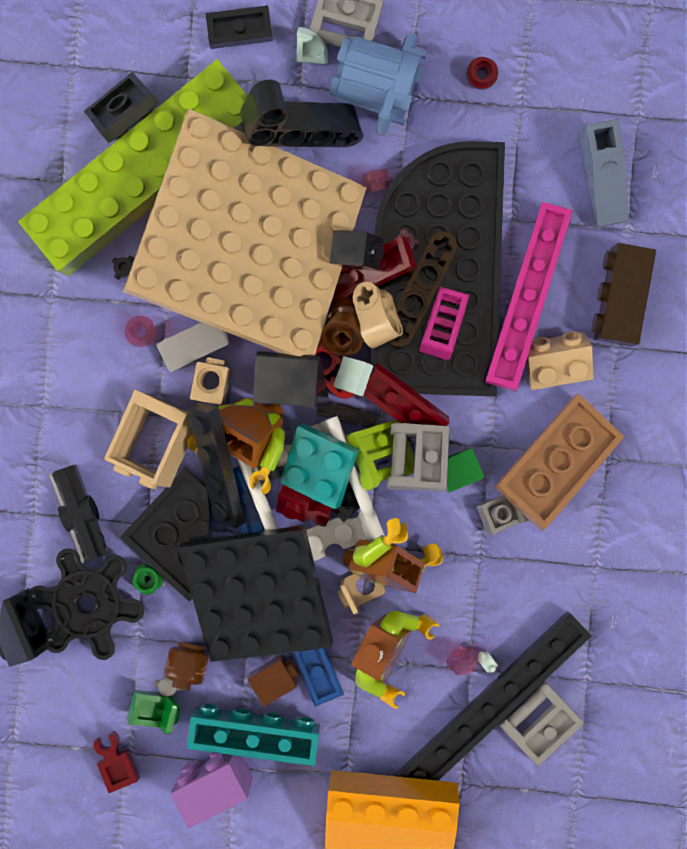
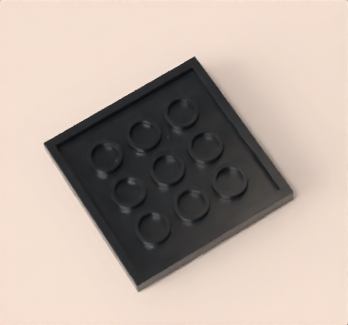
M305 525L182 542L178 547L210 662L332 647L333 637Z

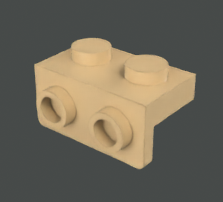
M572 331L558 337H538L533 339L527 357L528 384L531 390L594 379L592 345L585 333Z

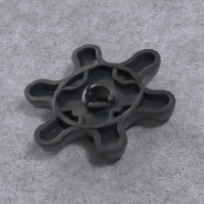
M70 548L63 549L56 558L57 566L61 571L60 582L54 587L38 585L31 588L27 595V601L31 607L48 610L54 616V627L45 637V643L50 652L60 653L67 648L73 639L82 638L90 644L92 653L97 659L107 660L112 657L116 648L110 635L113 624L118 621L138 622L144 615V606L139 600L122 597L117 590V583L127 570V564L123 557L119 555L109 556L99 569L89 570L82 565L77 551ZM82 595H88L95 599L93 611L87 612L81 609L79 600Z

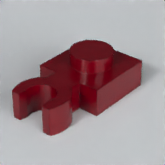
M282 485L278 494L275 512L282 514L288 519H297L305 522L306 518H308L315 524L326 527L332 508L320 502H314L312 498L286 485Z
M116 731L109 734L111 746L103 745L100 737L96 738L93 742L96 753L104 758L97 763V767L108 793L136 783L140 779L129 749L122 752L119 751L120 738Z

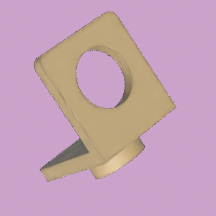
M353 573L340 580L341 590L337 591L345 609L350 607L353 614L358 613V606L385 593L384 586L375 583L374 590L371 593L362 594L356 588V583L361 577Z

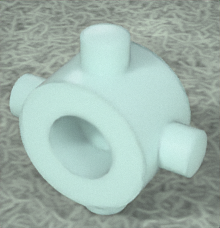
M487 650L480 652L477 660L487 673L495 672L498 664Z

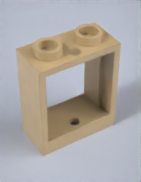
M135 389L104 460L114 464L113 470L122 475L131 477L134 474L140 477L139 483L154 490L158 486L170 488L188 448L187 440L190 436L194 435L190 427L189 412L153 395ZM150 411L177 423L157 472L129 459Z

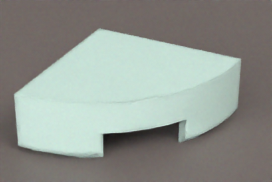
M298 27L296 62L328 64L329 55L324 41L313 31Z

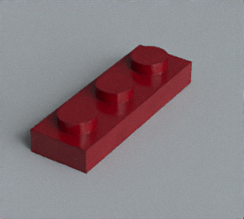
M400 236L383 244L384 256L380 262L379 271L342 267L331 304H334L335 301L341 298H352L356 287L363 282H372L379 286L417 268L408 238Z
M379 363L373 366L363 396L400 423L447 426L450 423L447 414Z

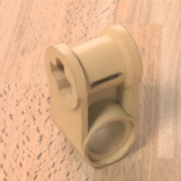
M372 282L359 284L354 290L352 298L360 323V332L365 343L374 349L401 336L403 328L397 316L392 295L385 290H379Z

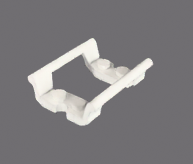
M338 416L312 426V428L348 444ZM284 444L282 455L278 461V467L283 466L285 469L292 444ZM237 459L264 529H278L266 496L261 492L262 486L260 481L256 483L254 490L250 486V476L252 473L260 471L262 466L259 465L254 469ZM356 462L349 481L361 512L358 516L349 518L344 523L339 517L329 520L326 527L316 525L306 530L314 561L326 557V548L331 544H338L343 549L356 545V542L359 540L373 541L380 535H384L369 494L360 484V472Z

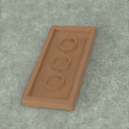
M578 393L571 398L494 487L541 531L545 530L625 436Z

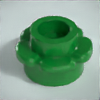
M141 564L134 571L132 583L135 589L149 595L162 586L163 577L150 565ZM146 576L151 578L149 582L145 580Z

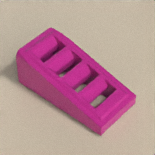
M439 286L422 339L420 352L450 360L470 295ZM441 300L460 305L459 310L440 305ZM437 313L454 317L456 320L454 322L437 317ZM433 326H438L444 329L451 330L452 333L447 334L438 330H434ZM430 338L448 343V345L430 340Z

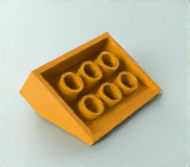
M331 770L327 798L325 849H454L459 814L458 783Z

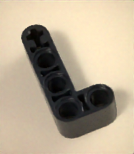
M272 79L256 83L251 88L240 110L247 140L252 146L350 147L363 139V132L353 105L347 103L284 101L279 82Z

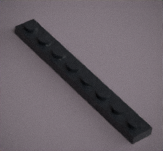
M567 611L393 776L439 781L592 635Z

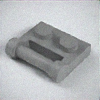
M318 0L310 30L316 33L325 44L341 47L344 38L349 37L353 39V37L322 29L324 21L365 32L363 38L374 41L384 0Z
M407 423L392 424L391 477H388L387 488L391 490L407 489L446 492L449 426ZM406 437H416L414 477H404Z
M546 681L511 715L499 723L500 727L538 767L584 724L582 719ZM548 698L553 704L523 733H520L516 727Z

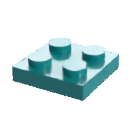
M303 423L297 427L280 483L328 507L337 509L341 506L359 449Z

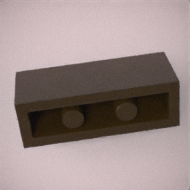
M617 243L611 247L610 251H606L603 260V269L607 270L605 282L600 283L597 293V300L601 301L599 313H595L591 327L592 332H595V341L629 347L639 345L656 249Z

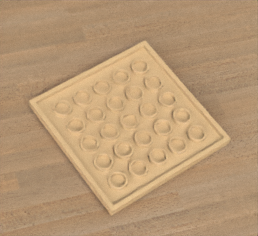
M188 109L123 292L274 351L295 356H315L342 269L340 266L330 264L333 232H353L367 187L277 147L252 146L247 140L246 133Z

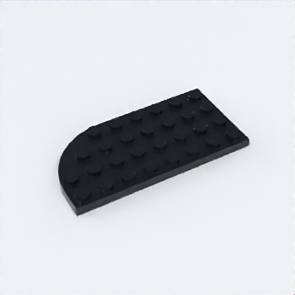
M456 142L425 152L409 163L395 177L379 207L375 235L384 238L383 244L400 236L407 237L416 266L430 238L435 233L445 231L452 234L457 241V250L439 286L470 295L450 360L419 351L437 291L413 339L407 346L397 348L386 342L374 349L371 348V365L374 366L376 363H379L419 394L497 397V386L485 383L499 338L505 142ZM442 239L440 243L434 242L433 245L437 247V251L433 259L429 255L425 259L435 261L443 268L445 263H441L439 260L444 251L449 253L451 251L447 247L448 241ZM424 267L419 272V279L424 284H432L437 280V273L431 267ZM415 269L377 286L379 290H385L392 295L395 308ZM412 295L406 298L404 305L408 312L418 313L423 307V302L418 296ZM441 300L440 305H444L459 310L460 305L453 304ZM398 312L397 316L398 318H403L401 322L403 334L393 339L397 342L401 338H408V334L404 332L408 322L413 326L416 323V320L406 318L401 312ZM437 313V317L454 322L456 320L454 317ZM433 326L434 330H438L447 334L452 333L451 330L444 329L438 326ZM430 338V340L448 345V343Z

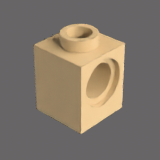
M206 357L205 363H196L190 394L191 400L225 405L232 369L224 367V360ZM210 372H215L219 376V385L213 390L207 389L204 384V378Z

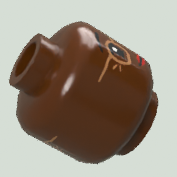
M179 642L178 647H172L168 651L164 676L173 681V688L190 691L191 685L203 683L209 657L203 652V647Z

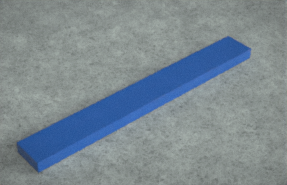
M240 466L235 467L233 471L245 518V523L240 526L243 534L265 531ZM326 648L292 652L315 707L344 695L343 688Z

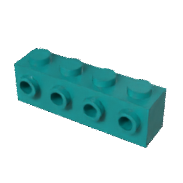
M202 704L201 707H196L191 715L186 749L315 766L320 723H314V719L309 717H296L295 720L284 719L283 715L274 712H267L262 716L251 714L250 710L244 708H234L232 711L220 710L218 705Z

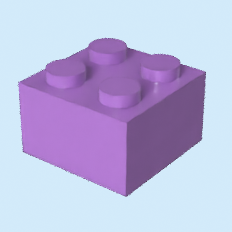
M211 752L209 754L210 758L202 762L194 760L182 767V772L176 779L170 794L188 829L248 798L253 776L243 756Z

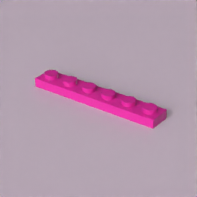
M546 202L541 203L485 383L514 392L517 391L573 210Z

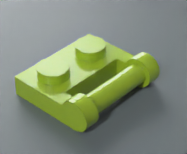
M397 420L346 436L349 445L359 449L356 462L361 472L360 484L366 490L377 488L381 482L391 477L392 465L377 470L373 461L392 455L393 436H391V425L400 423ZM406 437L404 476H410L414 474L415 456Z

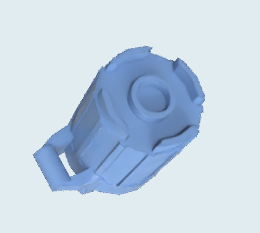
M413 34L405 36L402 50L358 36L353 37V39L349 37L344 38L337 56V60L340 61L336 77L332 76L329 94L337 97L338 101L379 113L376 124V131L379 134H386L388 132L390 122L405 126L406 119L403 118L410 107L415 82L419 83L423 69L419 68L421 58L425 59L427 52L415 49L417 37Z

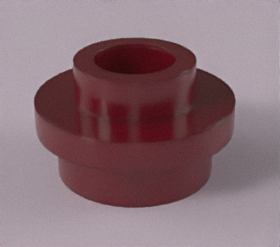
M475 58L468 65L466 72L467 80L476 89H488L495 84L498 78V67L490 58ZM484 70L488 76L485 79H480L476 72Z

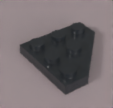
M185 467L174 478L171 487H166L120 538L189 602L192 600V595L178 547L182 542L210 539L211 524L208 490L205 484Z

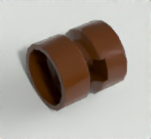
M351 297L341 298L331 306L321 336L326 349L338 356H351L361 349L364 340L360 332V323L353 298Z

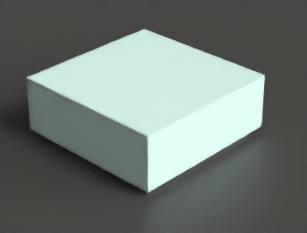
M344 356L333 387L363 397L373 365Z

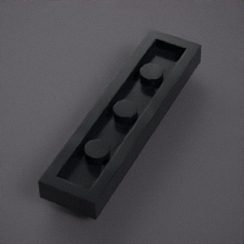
M197 402L187 408L190 416V427L194 432L198 449L197 455L201 461L205 477L204 484L208 490L212 506L211 512L215 522L238 528L245 523V518L219 407Z

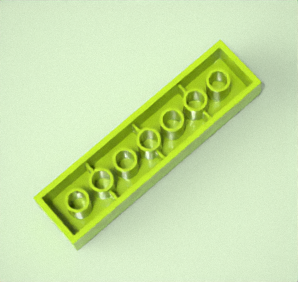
M216 59L22 217L18 223L55 269L66 276H70L153 208L188 109L245 133L240 110L247 98L246 93L221 62Z

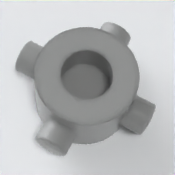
M165 676L161 681H155V687H158L160 694L163 696H172L176 690H182L173 688V681Z

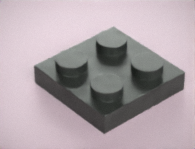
M131 72L84 110V113L105 140L110 143L114 139H119L126 134L128 128L137 120L148 116L153 111V107L159 102L139 78Z

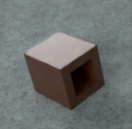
M282 653L250 672L247 680L261 704L265 707L297 688V677L300 673L292 659L286 660Z

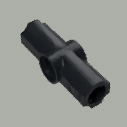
M71 465L50 473V481L60 504L58 513L65 530L71 533L81 562L83 563L109 553L104 535L98 523L100 516L97 505L91 495L87 494L77 465Z

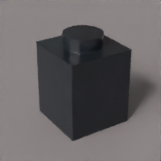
M334 231L330 264L349 269L379 271L380 262L384 256V238L368 232Z

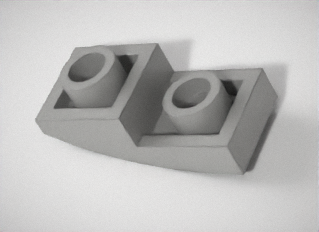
M200 322L159 342L156 346L171 373L231 344L225 331Z
M503 495L476 506L487 535H494L518 523L529 521Z

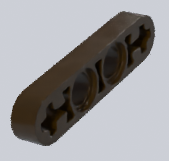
M437 232L430 238L417 264V268H415L395 308L397 314L401 312L406 318L416 320V323L413 326L408 322L404 331L408 334L407 339L401 338L399 342L395 340L388 341L393 347H405L411 342L456 253L457 241L449 232ZM442 239L448 241L447 247L451 251L450 253L447 251L443 252L439 262L445 263L442 268L435 261L426 260L425 258L429 255L433 259L437 251V247L433 245L434 242L440 243ZM422 268H433L437 273V280L428 285L422 283L419 279V272ZM415 295L421 298L423 302L421 311L418 313L408 312L404 305L407 297Z

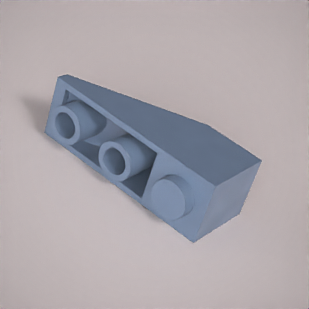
M618 119L586 125L579 133L578 138L596 228L628 222L625 152Z

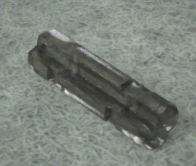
M331 401L328 406L317 407L316 410L318 416L325 418L338 416L341 422L353 425L362 424V427L365 428L376 426L378 414L367 410L362 412L359 408L339 403L333 405Z

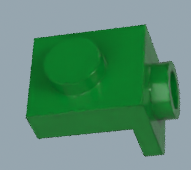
M134 689L127 717L128 723L130 725L157 727L164 734H171L173 726L178 723L180 717V707L172 696H163L159 692Z

